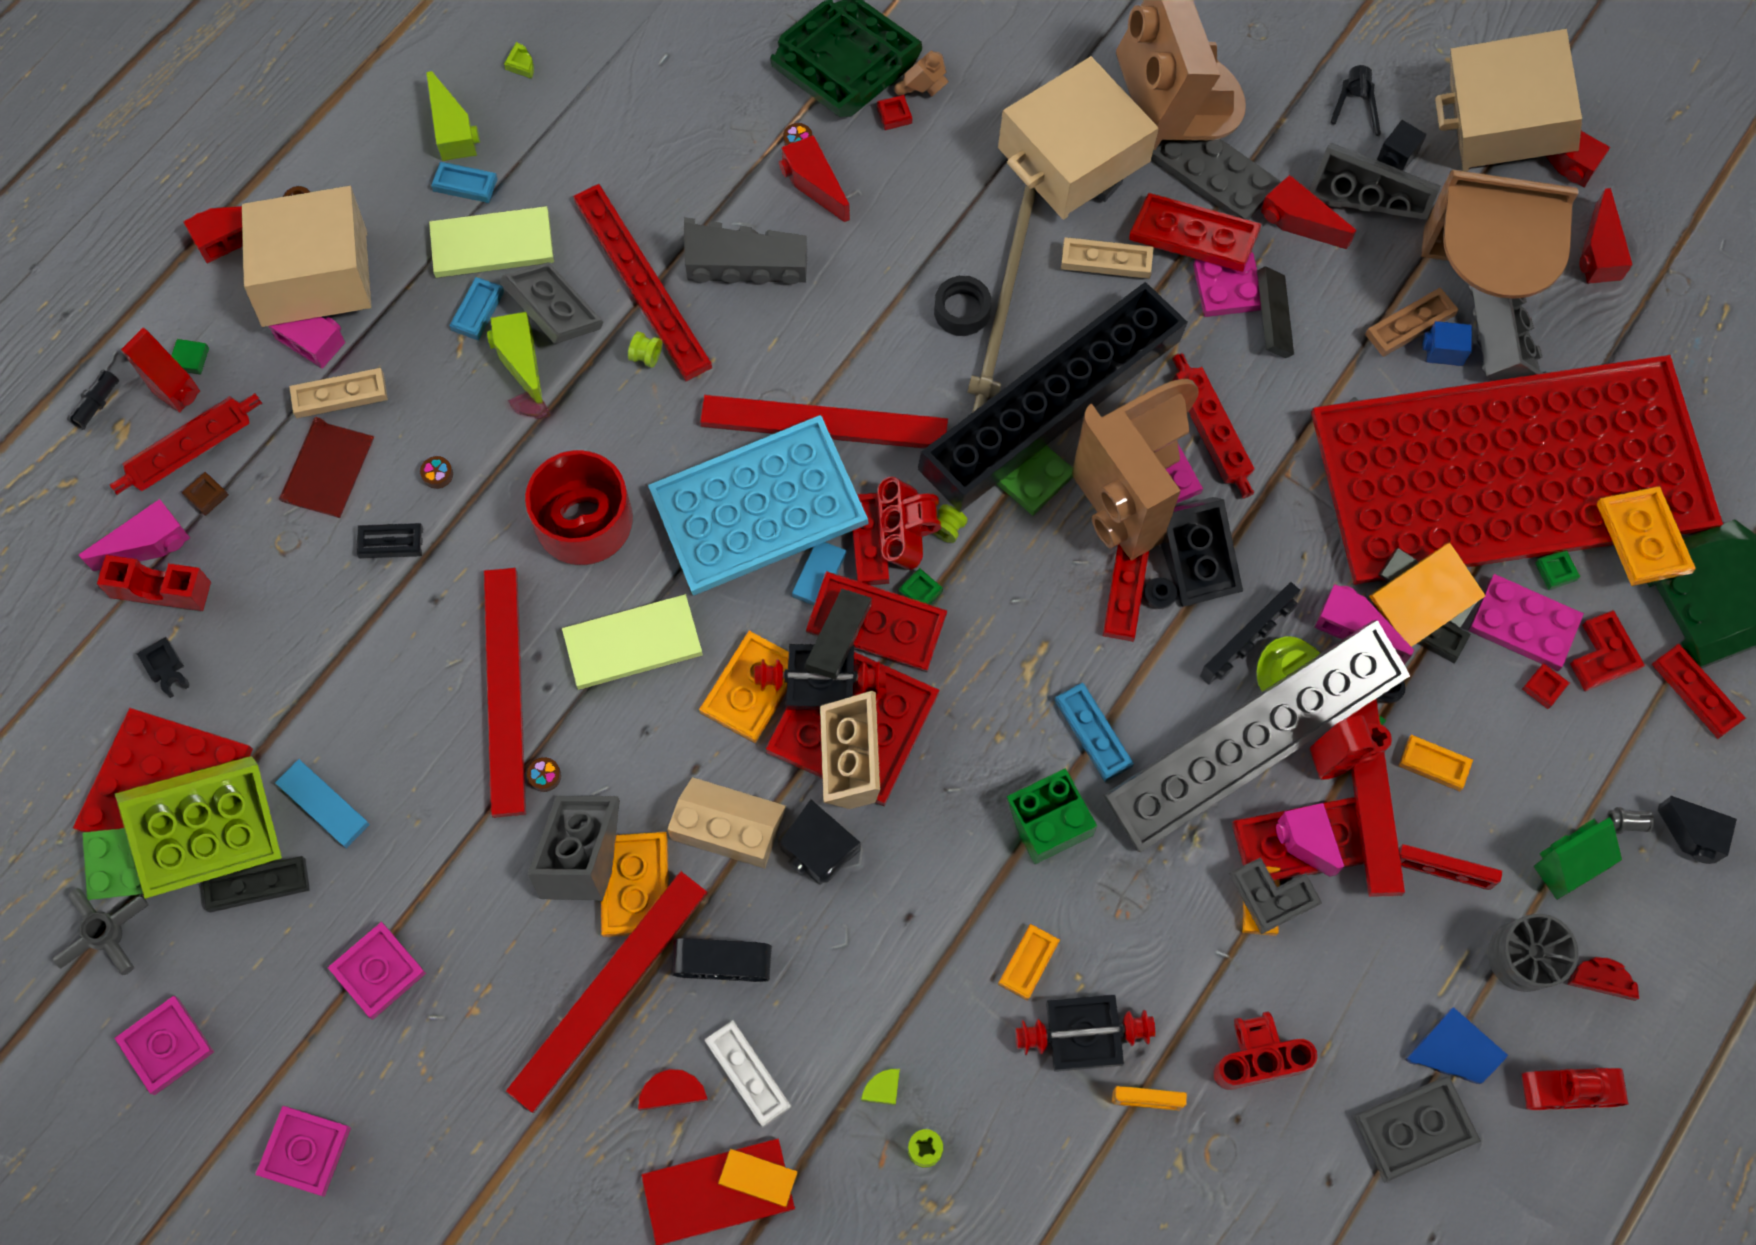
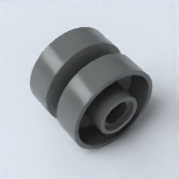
M1531 914L1504 924L1494 933L1488 947V959L1493 973L1504 985L1517 991L1531 992L1558 985L1568 979L1578 962V945L1571 930L1561 920L1547 914Z

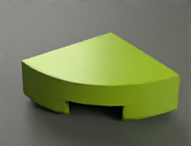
M516 42L504 63L505 69L532 79L534 74L532 57L525 46Z
M888 1069L875 1075L865 1086L861 1101L896 1106L900 1069Z

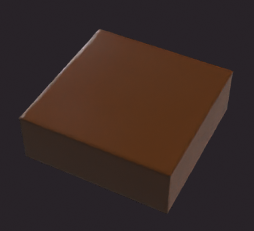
M206 472L182 492L205 516L229 496L226 490Z

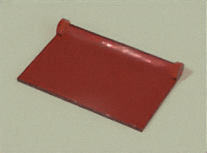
M314 417L279 500L290 505L340 518L374 440V436L331 425L321 418Z

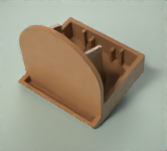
M1143 0L1141 5L1134 6L1129 15L1128 29L1116 49V56L1131 99L1159 127L1153 150H1156L1161 140H1216L1233 133L1245 115L1246 102L1244 93L1234 75L1217 60L1216 42H1208L1194 1Z
M1451 170L1424 225L1421 257L1449 261L1456 273L1465 282L1475 289L1495 297L1515 299L1541 293L1558 280L1568 263L1571 242L1572 204L1578 195V188Z
M1179 379L1163 384L1103 417L1100 416L1092 404L1085 411L1072 474L1081 490L1097 511V513L1092 515V522L1099 538L1109 548L1120 544L1130 560L1163 543L1181 491L1166 469L1180 461L1177 440L1190 432L1187 412L1195 403L1199 393L1198 387L1190 379Z

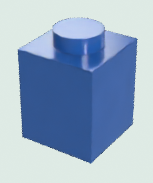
M1435 321L1431 330L1425 332L1423 337L1422 349L1427 351V362L1463 366L1471 353L1472 325Z

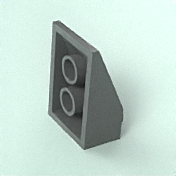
M556 796L528 871V876L540 899L603 901L612 874L620 804L618 796Z

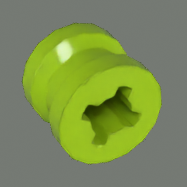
M637 331L629 345L628 360L633 362L640 360L644 362L645 366L653 368L661 353L662 340L656 337L652 339L647 338L644 333Z
M943 504L938 509L937 517L941 521V529L933 534L945 542L954 543L959 536V529L965 527L968 519L962 512L959 513L955 507Z
M922 1129L915 1132L910 1138L908 1155L915 1165L921 1168H929L934 1166L942 1156L943 1142L935 1131Z

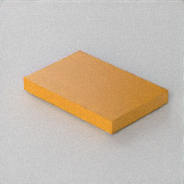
M1660 486L1600 498L1597 506L1631 586L1680 575H1688L1694 572L1696 569Z
M1447 543L1369 597L1380 614L1412 647L1484 598L1485 594L1450 543Z
M748 631L703 702L699 712L756 743L786 695L787 683L783 679V686L778 692H776L773 685H766L764 691H761V685H755V665H761L762 659H764L767 665L774 666L776 660L779 659L785 672V669H788L789 652Z
M667 832L616 835L612 874L603 901H601V934L603 937L629 936L668 888Z

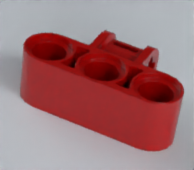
M890 476L882 480L877 491L882 555L887 561L904 569L912 570L921 563L923 558L922 537L941 529V521L937 519L936 506L939 504V497L929 493L918 495L917 490L913 486Z
M1354 716L1338 722L1309 748L1319 779L1327 780L1338 777L1348 772L1356 764L1376 759L1379 753L1386 751L1390 747L1392 737L1390 731L1384 725L1379 723L1367 724L1364 716Z
M1269 1011L1263 1012L1260 1017L1242 1020L1239 1017L1234 1019V1028L1240 1052L1224 1056L1215 1065L1213 1074L1216 1083L1226 1090L1300 1075L1313 1067L1318 1057L1317 1050L1306 1039H1294L1280 1043L1274 1019ZM1292 1049H1299L1304 1053L1306 1057L1305 1065H1298L1292 1060ZM1259 1056H1265L1271 1060L1273 1065L1271 1073L1263 1072L1257 1064ZM1226 1063H1231L1238 1068L1240 1074L1238 1080H1231L1225 1075L1224 1065Z
M1622 1068L1546 1070L1521 1074L1527 1110L1610 1108L1629 1105Z

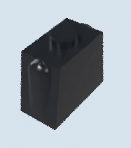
M810 799L800 815L778 839L781 851L790 858L788 861L790 866L800 875H804L806 872L820 885L829 882L851 858L861 851V842L812 799Z

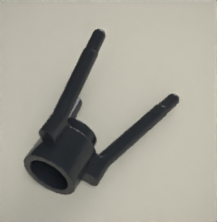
M1358 65L1350 69L1349 79L1343 80L1342 91L1333 112L1331 124H1336L1348 91H1351L1352 95L1365 98L1366 94H1368L1374 132L1376 136H1380V123L1374 94L1375 84L1372 83V70L1368 66Z

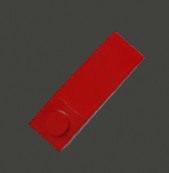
M1581 131L1579 151L1547 155L1546 157L1559 174L1566 177L1570 182L1585 187L1611 147Z
M814 135L781 147L782 160L779 161V165L784 177L789 176L795 188L844 222L849 221L850 204Z
M1291 175L1266 195L1261 209V213L1267 221L1277 225L1283 231L1343 249H1347L1350 246L1356 233V229Z
M1606 188L1595 204L1580 257V270L1582 273H1585L1587 284L1621 281L1633 265L1611 188Z
M242 206L210 208L183 221L207 264L243 247Z
M142 327L121 351L151 392L180 413L186 406L194 402L200 389L180 364L148 330Z

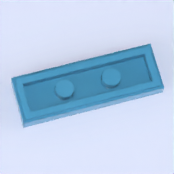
M1084 683L1055 697L1057 706L1104 782L1133 767V761Z
M300 759L275 782L346 849L370 825Z

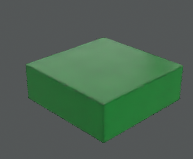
M177 339L171 356L187 373L201 375L209 347L206 343Z
M1568 551L1557 552L1539 558L1535 562L1548 591L1575 582L1580 578Z
M921 568L898 589V594L929 605L943 592V587Z

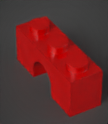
M105 555L97 585L112 599L203 611L211 581L198 567L168 563L166 571H159L142 565L134 558Z

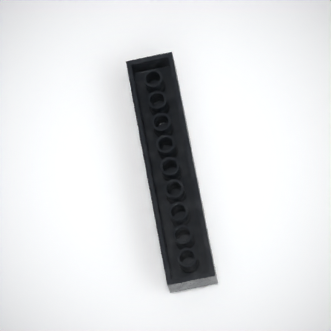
M1144 282L922 450L918 470L960 513L1085 415V411L1090 404L1094 407L1098 406L1179 343L1188 321L1148 283Z

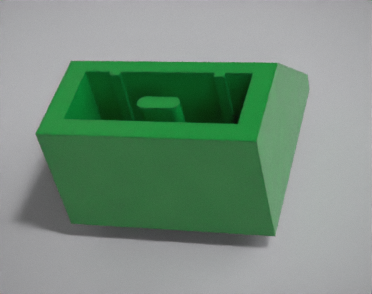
M1066 768L1006 797L1019 836L1034 864H1038L1094 836L1097 824Z
M1610 817L1600 823L1595 818L1590 820L1571 835H1565L1539 853L1542 860L1533 867L1556 900L1562 898L1622 860L1613 821Z

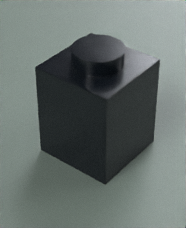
M1401 120L1383 143L1377 160L1405 171L1420 151L1427 134Z

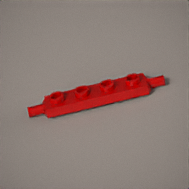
M1183 353L1175 355L1172 361L1179 373L1174 376L1172 381L1190 379L1198 387V397L1188 412L1224 483H1235L1243 499L1252 496L1255 492L1247 478L1253 473L1255 468L1203 367L1191 368Z
M256 393L240 403L229 396L122 463L126 475L110 483V487L116 495H119V493L132 485L144 491L250 424L247 413L263 403Z

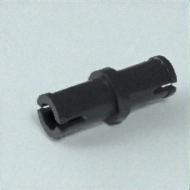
M104 369L101 370L90 388L83 390L80 395L82 399L72 413L68 415L67 420L73 426L85 430L97 410L104 408L106 405L105 399L115 385L119 383V379L111 372Z

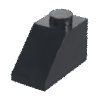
M1670 796L1659 804L1658 812L1682 852L1693 855L1696 861L1705 864L1717 863L1728 856L1737 821L1736 818L1674 796Z

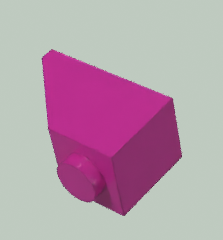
M317 317L268 326L276 340L322 369L345 344V340L340 332V325L330 317L325 319Z
M1320 803L1283 813L1276 825V831L1280 842L1285 843L1287 852L1329 877L1337 875L1344 868V864L1324 804Z

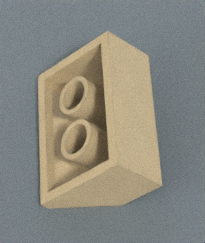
M869 691L820 706L824 803L853 809L875 803L880 792L876 692Z
M692 777L677 801L667 830L673 841L765 869L786 806Z

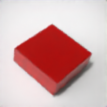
M904 95L877 101V110L884 130L912 124V115Z
M1543 663L1522 690L1549 709L1570 682Z

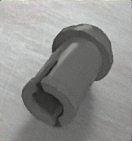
M1616 807L1614 810H1610L1606 819L1610 817L1613 821L1617 834H1621L1624 831L1651 832L1654 826V818H1647L1653 816L1651 811H1624L1623 808Z

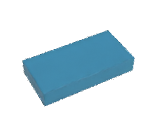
M440 162L431 187L433 192L489 203L498 178L496 173Z
M475 277L449 325L451 331L479 341L504 294L503 286Z
M826 542L814 546L792 592V597L815 605L826 571L838 574L846 557V550Z

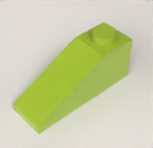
M432 71L426 72L436 144L442 161L477 156L475 144L480 143L477 125H471L466 111Z
M521 312L490 318L492 330L487 331L490 349L496 348L499 359L533 401L537 405H542L543 398L532 327L528 314Z

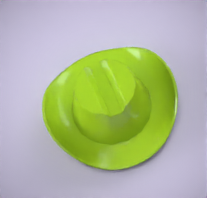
M1285 636L1275 639L1265 647L1258 660L1256 673L1260 689L1263 692L1321 653L1306 641L1296 637Z

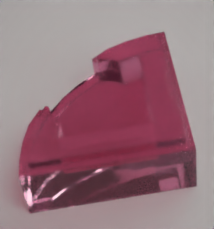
M527 391L508 400L511 408L517 414L535 417V419L551 416L545 402L536 403Z

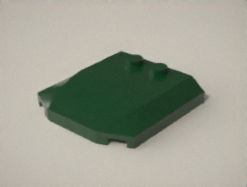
M826 0L781 34L778 40L779 47L775 55H771L770 60L773 68L839 117H851L913 67L922 51V41L864 0H842L835 3L832 0Z
M1734 519L1720 527L1710 528L1684 538V543L1696 568L1694 572L1647 584L1649 588L1656 586L1685 637L1681 642L1682 647L1701 668H1705L1756 648V534Z

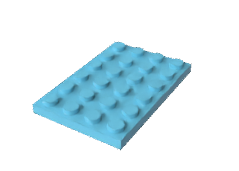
M821 415L648 485L693 596L869 524L866 513Z

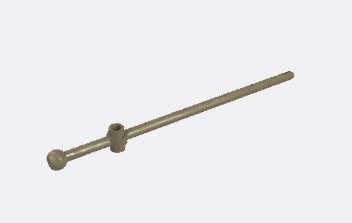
M1027 185L1025 186L981 376L971 375L967 393L975 395L972 412L986 403L988 398L991 399L998 394L1001 387L1000 382L993 381V374L1036 194V189H1029Z

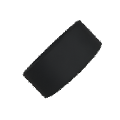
M959 275L947 279L939 286L935 294L934 315L937 323L946 332L956 336H968L979 332L986 326L991 312V295L988 288L980 280L971 276ZM968 294L980 302V311L975 316L969 318H958L951 315L945 309V302L953 295Z

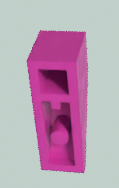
M159 499L81 552L79 556L92 571L101 570L105 555L134 558L139 562L164 557L170 552L177 551L190 537Z
M1333 585L1314 628L1343 640L1372 620H1378L1404 665L1414 651L1364 596L1357 594L1356 590L1351 587Z

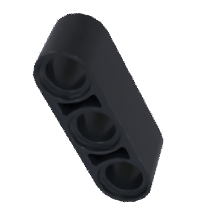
M675 939L671 975L691 979L766 982L770 980L772 946L760 942Z

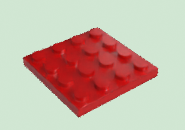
M854 652V671H857V674L858 667L863 661L866 662L868 668H875L878 662ZM880 663V668H886V688L879 687V694H877L874 687H868L866 692H876L880 792L875 803L885 807L938 698L940 690ZM858 680L856 684H853V696L862 694L858 688ZM786 708L766 747V753L823 779L820 711L787 710Z
M129 708L75 821L73 829L85 833L124 828L115 793L250 757L253 749L249 745Z

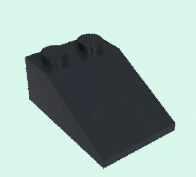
M1210 497L1175 506L1163 543L1160 545L1173 583L1177 589L1181 606L1185 607L1242 592L1243 587L1224 499Z

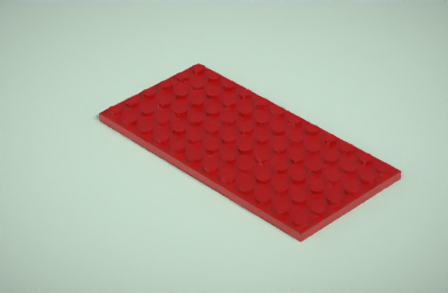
M1671 355L1314 407L1311 411L1354 585L1383 581L1384 579L1378 576V574L1396 548L1401 549L1420 562L1443 545L1450 543L1465 566L1474 567L1551 555L1562 551L1571 552L1614 545L1597 506L1600 498L1659 486L1681 535L1701 532L1723 525Z

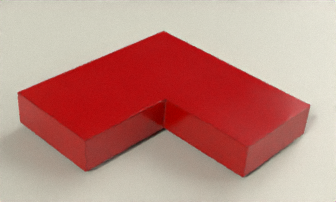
M1614 610L1589 619L1582 624L1596 651L1574 659L1570 666L1585 692L1639 671L1645 666Z

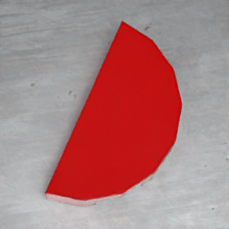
M1595 957L1579 964L1570 975L1567 984L1636 1001L1639 999L1637 982L1633 981L1622 963L1610 958Z
M668 1069L655 1074L645 1083L639 1095L638 1110L708 1101L703 1085L694 1075L684 1070Z

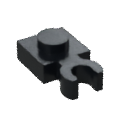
M167 637L137 653L150 678L155 683L161 680V689L168 697L172 698L174 696L171 691V685L176 681H179L185 689L189 688L188 680L180 672H177L184 665Z

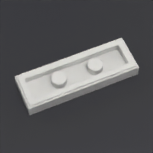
M733 1020L705 1039L706 1044L762 1128L792 1108Z

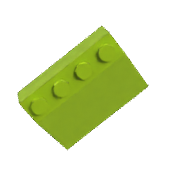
M252 756L115 793L145 899L282 858L259 767Z

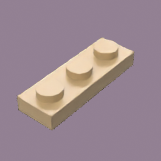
M1064 237L1061 269L1150 279L1153 247Z
M381 368L289 386L293 413L296 419L388 400L384 373Z

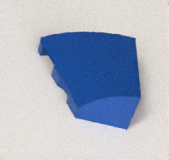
M1453 1007L1444 1015L1432 1031L1421 1040L1406 1060L1410 1064H1421L1437 1069V1072L1446 1075L1453 1074L1462 1077L1466 1081L1482 1084L1507 1058L1508 1054Z

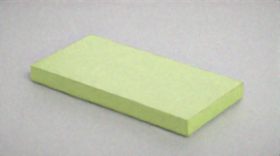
M547 206L429 221L433 272L436 278L554 262Z
M686 594L562 628L578 690L703 655Z

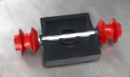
M789 644L788 669H785V672L779 659L776 660L774 666L767 665L764 659H762L761 665H755V685H761V691H764L766 685H773L776 692H778L783 686V679L787 683V710L820 711V706L852 697L853 684H856L857 680L858 688L862 693H865L868 687H874L877 694H879V687L886 688V668H880V661H878L875 668H868L866 662L863 661L858 667V674L857 671H854V645H852L836 680L805 670V663L814 644Z
M1115 995L1047 1000L1049 1029H1046L1040 1019L1036 1020L1033 1027H1027L1024 1020H1022L1021 1028H1015L1017 1049H1023L1025 1055L1028 1054L1030 1048L1035 1047L1040 1054H1043L1047 1047L1048 1039V1043H1051L1054 1072L1123 1066L1124 1058L1121 1037L1124 1036L1131 1046H1134L1138 1038H1143L1146 1045H1149L1150 1037H1155L1156 1034L1153 1016H1147L1146 1010H1143L1141 1016L1136 1018L1133 1017L1130 1011H1127L1123 1018V1023L1119 1022Z

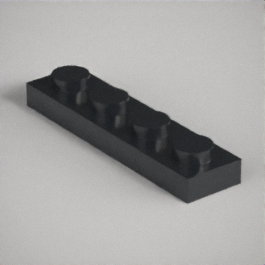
M1290 582L1204 666L1200 677L1207 684H1211L1216 678L1219 680L1224 679L1234 668L1231 663L1238 656L1244 659L1254 649L1256 645L1253 641L1260 635L1263 638L1267 637L1277 625L1274 621L1281 614L1287 617L1296 608L1298 603L1295 599L1300 589Z

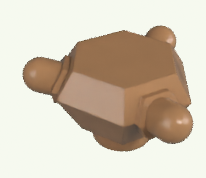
M935 51L927 53L904 74L905 78L903 81L895 85V93L900 96L917 90L922 93L927 91L931 97L934 96L949 82L944 76L947 71L943 54Z

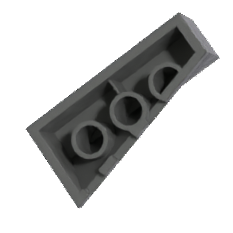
M1330 143L1309 191L1323 203L1332 207L1355 208L1362 211H1377L1392 215L1427 219L1441 186Z
M684 217L687 280H694L700 283L707 281H725L727 283L753 281L758 284H765L767 282H784L786 284L806 282L807 236L772 230L766 231L764 235L758 234L752 227L740 226L739 230L722 228V223L710 221L709 226L695 224V219Z
M1469 285V290L1474 297L1475 308H1473V315L1479 328L1477 341L1483 352L1482 370L1485 376L1496 381L1547 373L1546 371H1540L1537 361L1543 358L1540 346H1535L1529 333L1530 330L1534 329L1532 318L1522 307V304L1527 302L1526 297L1515 299L1495 297Z

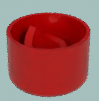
M584 450L559 453L543 462L535 470L528 482L525 493L527 513L539 542L556 559L572 565L599 563L619 551L628 539L633 523V512L625 481L619 469L604 456ZM591 502L599 506L596 512L581 515L573 520H567L563 517L565 512L577 503Z

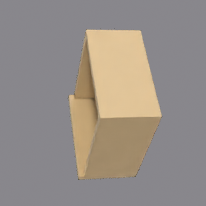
M1567 29L1450 48L1451 93L1438 95L1435 98L1439 129L1441 131L1457 129L1463 171H1469L1471 167L1579 151L1582 115ZM1453 103L1455 118L1444 119L1443 106Z
M1090 56L1004 109L998 148L1008 158L1007 164L1029 189L1035 188L1064 220L1070 212L1151 161L1159 127Z
M351 186L242 204L244 288L262 327L372 308L366 239L367 229Z

